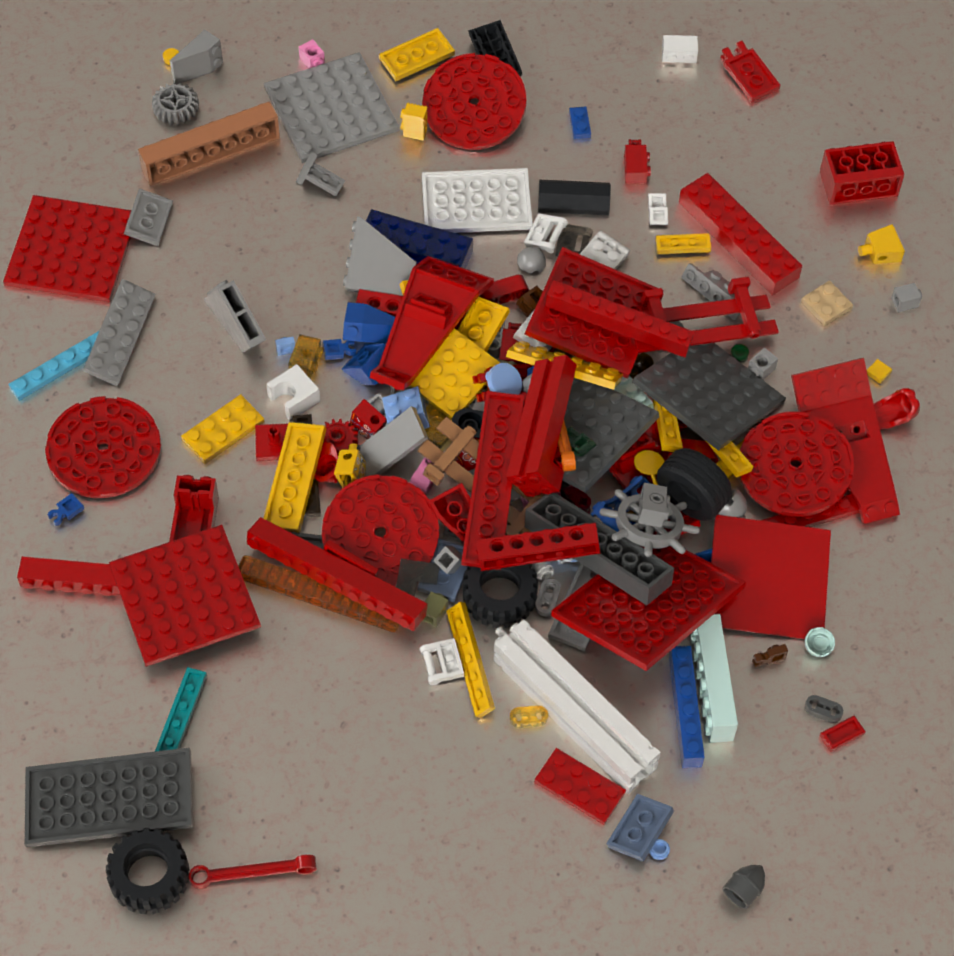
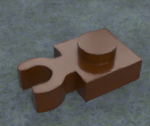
M776 644L769 647L765 653L753 655L754 659L752 662L754 667L785 660L788 654L786 644L780 646Z

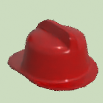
M324 442L322 445L314 477L319 482H333L337 484L338 480L334 475L338 460V453L335 446L329 442Z

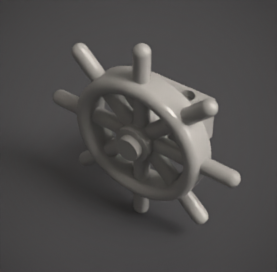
M644 483L641 494L630 497L622 490L616 489L614 492L615 496L622 501L618 511L605 508L599 511L601 516L616 519V524L620 531L612 535L613 541L626 537L631 542L644 547V555L646 557L652 555V549L672 546L678 553L684 554L686 552L685 547L677 541L681 533L698 534L700 532L699 527L684 524L680 511L687 508V503L680 502L673 505L669 502L670 496L667 495V487ZM630 510H632L635 514H631V513H627V512L630 511ZM664 528L672 529V531L667 532Z

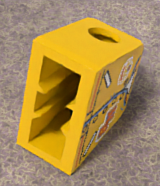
M350 444L348 450H341L339 452L334 475L342 488L357 479L365 477L366 462L360 453L361 447L358 444Z

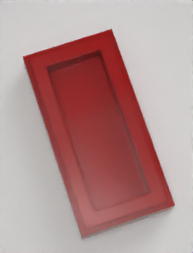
M854 715L821 732L819 736L829 751L832 752L861 737L866 731Z

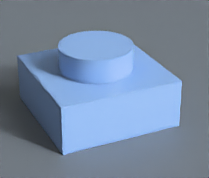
M293 336L275 340L278 356L296 353Z

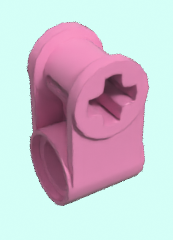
M426 458L422 460L409 482L421 489L425 494L430 491L433 482L423 475L424 469L431 463Z

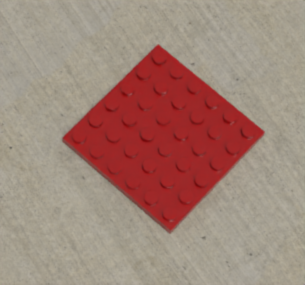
M33 195L3 280L4 286L111 302L131 239L130 236L124 234L132 210Z
M562 247L524 335L587 362L598 363L602 368L617 369L619 373L623 374L624 378L628 379L638 355L634 339L546 307V296L553 280L634 310L646 311L648 307L642 306L641 303L644 290L658 288Z
M223 525L109 562L146 667L261 628Z

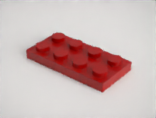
M558 748L554 750L534 779L535 784L605 825L626 793V789Z

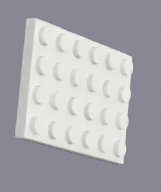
M528 168L422 172L425 234L530 230L533 226Z

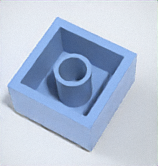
M418 386L382 398L387 424L412 406L416 408L424 429L430 427L425 402Z

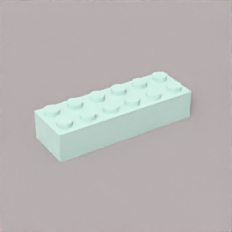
M714 614L690 634V643L694 644L695 648L692 651L693 662H697L698 667L695 669L696 680H700L698 696L699 699L703 700L701 715L706 719L704 734L708 736L709 743L734 741L738 727L720 614Z

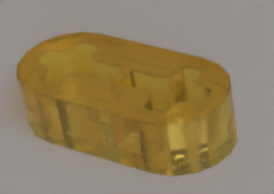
M543 706L516 707L510 712V723L516 728L540 727L545 725L548 720V711ZM536 713H540L542 716L540 720H538ZM516 714H520L522 717L521 721H517V718H515Z

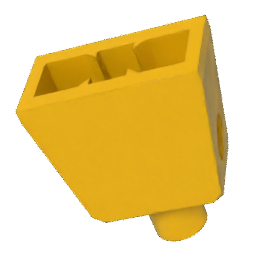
M893 224L867 234L865 245L858 246L859 255H869L874 264L902 262L905 253Z

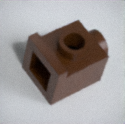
M537 285L522 295L516 302V305L526 317H529L535 310L543 292Z

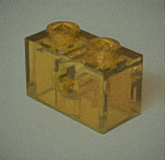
M299 334L288 363V368L290 369L297 364L311 379L312 374L317 371L318 358H321L323 355L324 347H321V339Z

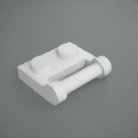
M538 213L524 241L526 247H535L553 253L556 248L555 244L563 228H566L568 221L562 217ZM557 225L549 242H546L553 226Z
M455 638L425 644L420 647V652L424 656L429 674V685H437L443 681L464 677ZM434 651H437L442 673H436L431 655Z

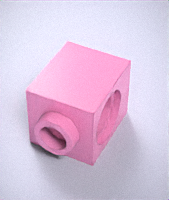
M313 39L299 46V58L308 69L325 63L324 51Z

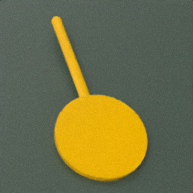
M650 450L639 452L634 459L636 469L645 475H651L653 484L657 485L655 475H657L658 469L664 463L663 457L657 452Z

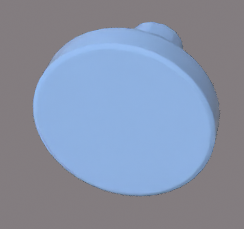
M499 363L486 373L485 377L490 391L520 394L522 379L518 370L511 364Z

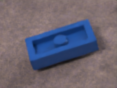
M587 107L569 108L573 139L591 138Z

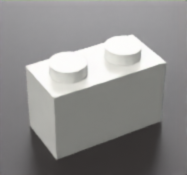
M663 35L662 62H697L698 36Z

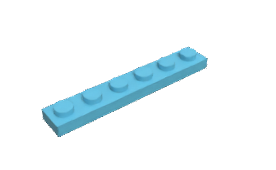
M99 331L9 383L10 390L20 401L83 364L88 359Z

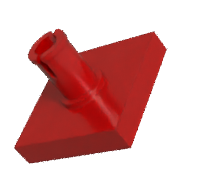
M288 423L255 425L256 461L279 460Z

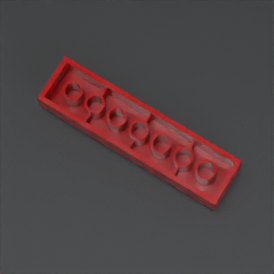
M709 173L681 189L679 203L772 296L800 278L803 265Z

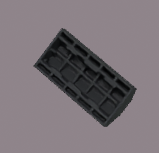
M501 20L468 30L477 55L489 54L498 57L499 60L510 64L520 77L523 75Z
M539 179L538 212L609 216L611 184L605 182Z

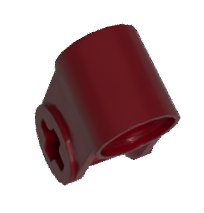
M570 484L560 489L561 497L586 513H591V498L587 493Z

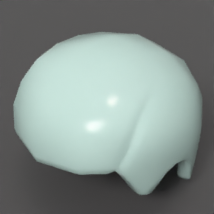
M813 628L805 637V647L812 656L825 657L834 650L835 638L832 632L826 628Z

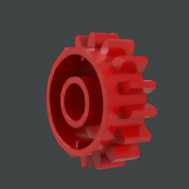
M332 419L331 424L325 422L326 433L323 443L329 442L333 444L338 456L341 450H348L350 444H358V432L355 431L354 425L349 426V421L342 423V419H339L338 422Z

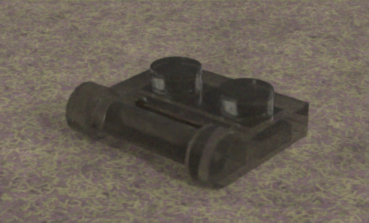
M567 224L558 238L555 256H559L562 247L580 254L589 244L593 230L588 227ZM582 235L580 251H575L577 237Z

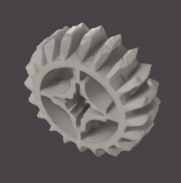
M173 82L170 86L166 83L165 88L160 86V91H156L152 98V108L155 116H157L158 120H162L164 124L169 122L170 126L173 123H176L178 126L180 122L185 124L186 120L191 121L199 109V99L196 92H194L192 87L189 88L187 84L182 86L181 82L178 85H175Z

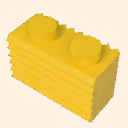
M408 102L405 109L402 108L400 118L403 119L401 123L403 136L424 141L427 133V106L410 104Z

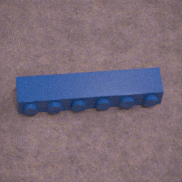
M676 646L670 651L669 662L682 768L702 767L705 757L691 646Z

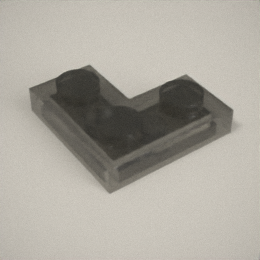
M401 559L396 587L415 597L417 582L437 585L440 567L434 563Z

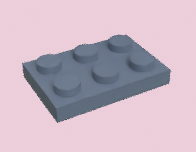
M439 539L435 555L423 572L418 585V591L430 594L431 591L436 594L440 593L448 601L455 603L468 566L461 565L455 573L446 574L433 560L445 546H454L461 554H463L464 546Z
M637 794L607 841L608 848L644 862L674 813L673 807Z

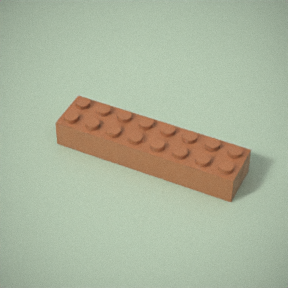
M269 101L203 126L195 127L192 130L179 133L170 138L162 139L159 142L146 145L138 149L142 172L149 186L280 139L278 116Z

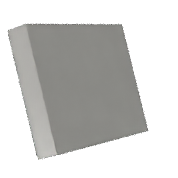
M139 188L124 234L158 246L173 200Z

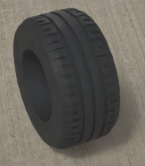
M688 448L675 450L658 469L657 483L660 486L667 487V495L670 496L669 502L673 505L686 502L687 508L681 512L691 518L701 521L714 519L731 499L732 488L725 473L710 458L696 450Z

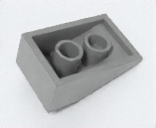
M203 30L170 60L172 78L175 85L212 73L222 65L223 58L220 39Z

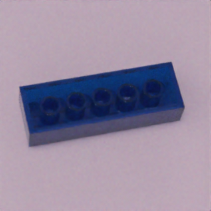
M373 209L370 210L366 222L417 264L427 256L466 269L473 252V238Z

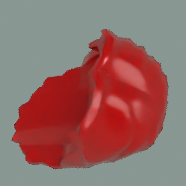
M903 388L874 403L880 430L907 423L918 415L920 403L915 397L914 390Z

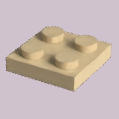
M830 280L801 299V303L824 327L853 308V304Z

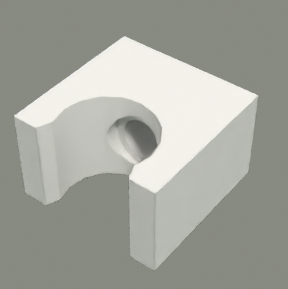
M297 364L266 383L268 397L271 400H276L281 395L294 397L285 403L286 417L289 421L293 420V416L301 415L320 402L319 388Z

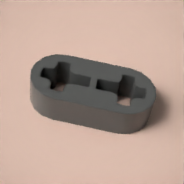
M811 695L805 703L806 712L812 716L831 723H836L842 718L843 707L834 701L817 695ZM813 702L817 703V707L815 709L812 708ZM833 709L836 710L835 716L831 715Z

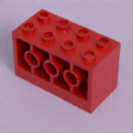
M894 141L826 149L820 168V175L829 205L898 197L905 175Z

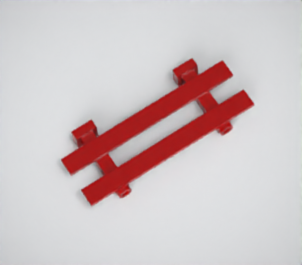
M749 277L731 279L727 289L729 295L734 294L736 299L663 308L661 304L664 295L662 288L644 290L641 297L642 306H647L648 310L640 312L667 322L735 313L741 314L744 324L693 330L694 336L691 346L745 338L755 339L759 336L779 333L775 319L758 322L755 311L770 309L771 306L767 294L750 297L748 288L751 281ZM634 339L638 353L663 350Z

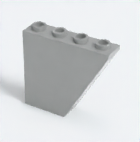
M357 216V221H354L352 226V232L355 233L354 239H351L349 244V250L352 251L351 257L347 258L346 268L349 269L348 275L344 276L343 286H346V290L351 292H359V289L403 296L399 284L402 281L409 280L412 268L417 263L363 218Z
M225 280L207 293L208 296L204 301L242 352L266 340L234 280L229 283Z

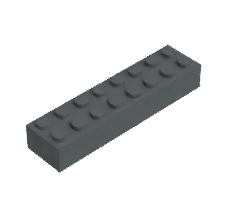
M546 494L526 509L524 527L532 532L562 528L564 526H577L584 523H596L600 554L574 557V559L645 605L651 603L672 585L674 567L653 554L650 557H646L644 555V548L631 542L626 537L613 541L611 537L617 531L558 494Z

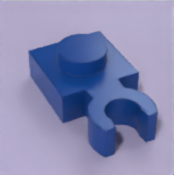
M341 339L323 340L322 347L325 360L343 359L344 354L354 356L356 349H350L349 347H354L355 342L347 341L342 343Z
M71 493L56 504L57 510H51L47 515L49 519L56 516L57 519L53 522L55 526H58L62 523L63 518L66 517L70 520L82 512L84 506Z

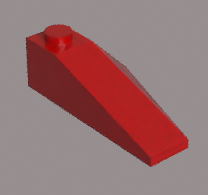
M460 483L428 500V503L437 519L464 542L471 498L463 484Z

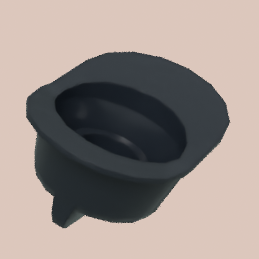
M461 409L454 414L452 422L463 430L465 427L471 426L476 431L474 438H480L484 411Z

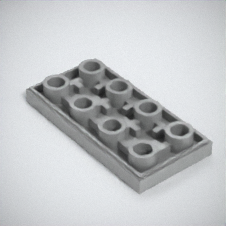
M411 406L360 445V453L366 462V476L381 475L428 439L415 407Z

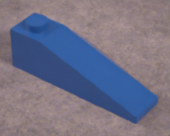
M348 302L344 319L343 340L386 344L395 317L368 304Z

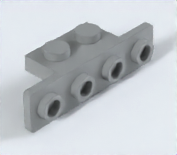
M692 263L687 265L682 279L708 300L713 302L736 299L734 294L729 295L727 288L730 282L723 278L721 273L715 270L703 273ZM740 313L727 315L731 317L733 320H736Z

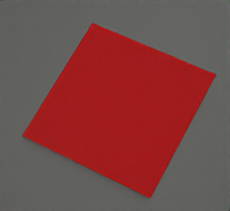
M717 515L714 524L711 563L746 582L745 588L715 613L721 616L722 628L805 639L808 632L813 628H825L831 530Z

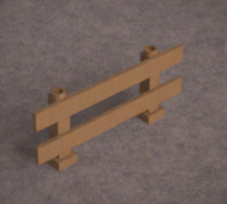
M445 417L436 429L453 443L445 452L428 439L421 445L417 451L431 462L424 469L423 475L439 486L445 476L443 473H445L458 484L462 483L465 489L472 493L474 475L458 464L455 459L463 450L475 460L477 459L479 442L473 438L476 431L471 426H467L463 430L449 418ZM512 485V489L529 503L521 512L510 505L507 521L510 526L507 525L506 535L532 532L524 527L526 509L546 494L541 493V495L527 497L519 488Z

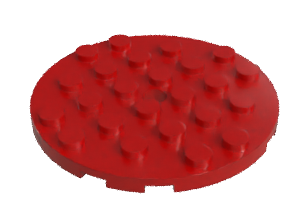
M469 53L447 60L435 70V73L428 79L423 90L422 105L427 106V124L429 128L443 142L460 149L480 150L503 142L517 130L526 111V90L521 77L510 64H506L499 60L498 57L489 54L475 55V53ZM476 98L479 102L475 105L469 103L470 100Z
M106 396L90 398V401L81 404L78 402L65 410L51 426L45 446L47 463L55 479L69 491L89 498H110L135 489L153 472L161 453L160 434L152 416L133 401L117 397V399L106 398ZM101 444L108 445V449L99 450L98 447Z
M783 412L762 420V423L748 432L740 448L742 454L753 465L751 472L740 476L743 487L759 505L780 515L803 517L829 509L845 495L853 478L854 456L845 435L840 433L834 427V424L822 417L811 416L806 412ZM797 460L801 465L796 468L790 463Z
M366 476L342 488L327 507L323 518L322 543L324 547L325 543L331 540L379 570L377 578L398 588L417 578L432 561L439 541L438 519L428 503L429 498L421 489L407 482V480L396 476ZM381 527L386 530L384 537L375 535L377 528Z

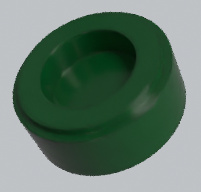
M736 344L731 348L730 355L740 363H743L749 357V349L743 344Z

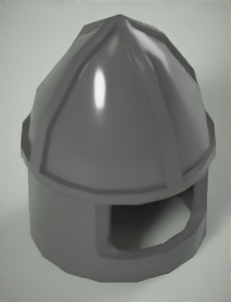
M749 865L734 872L733 876L723 887L725 895L737 906L747 909L757 896H760L765 886L763 866ZM733 892L736 893L744 902L737 899L734 896Z

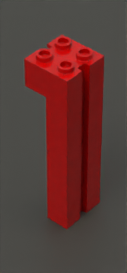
M567 355L554 357L553 361L549 359L535 361L506 478L527 497L541 495V493L548 495L560 492L564 471L553 461L577 367Z
M177 475L173 495L175 511L169 542L213 528L215 526L219 501L216 478L204 476L200 477V479H194L191 475Z

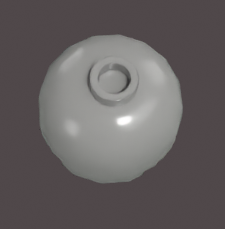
M737 488L736 490L732 489L731 499L717 515L746 518L744 515L748 505L746 498Z

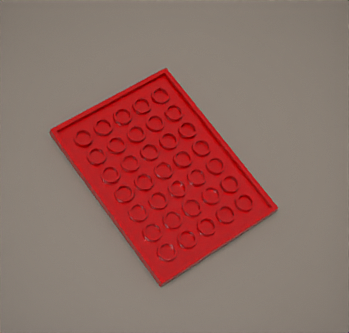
M672 546L652 549V554L674 567L672 585L648 605H645L597 574L552 609L551 617L647 671L745 588L746 582L687 550L684 554H680Z

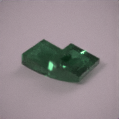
M571 426L567 429L571 449L575 455L583 457L596 446V443L584 433L579 434Z

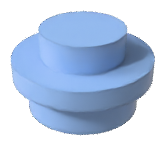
M657 839L649 852L650 855L656 860L667 858L670 852L669 844L665 840Z

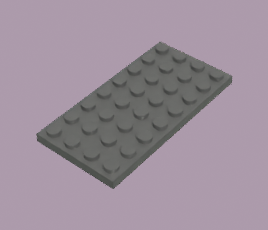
M190 748L26 767L24 841L26 847L132 835L131 831L137 830L138 833L143 832V828H150L152 832L156 828L162 831L193 828Z

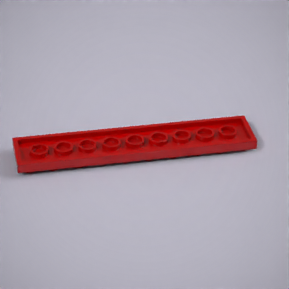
M486 391L461 560L462 566L481 568L477 540L506 535L513 485L506 478L523 412L525 395Z

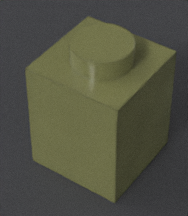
M431 591L425 600L428 605L426 617L423 621L437 627L444 617L446 610H448V599L440 593L436 594Z

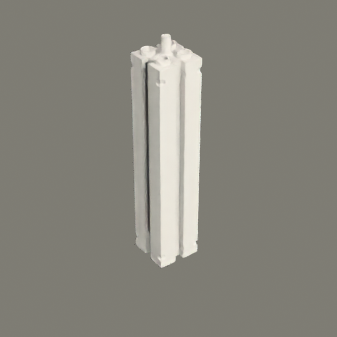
M525 620L515 623L509 630L510 634L502 627H498L495 631L499 637L494 644V662L501 666L503 671L618 785L626 789L627 794L635 789L641 780L646 779L657 769L661 752L656 747H653L534 628H531L530 624Z

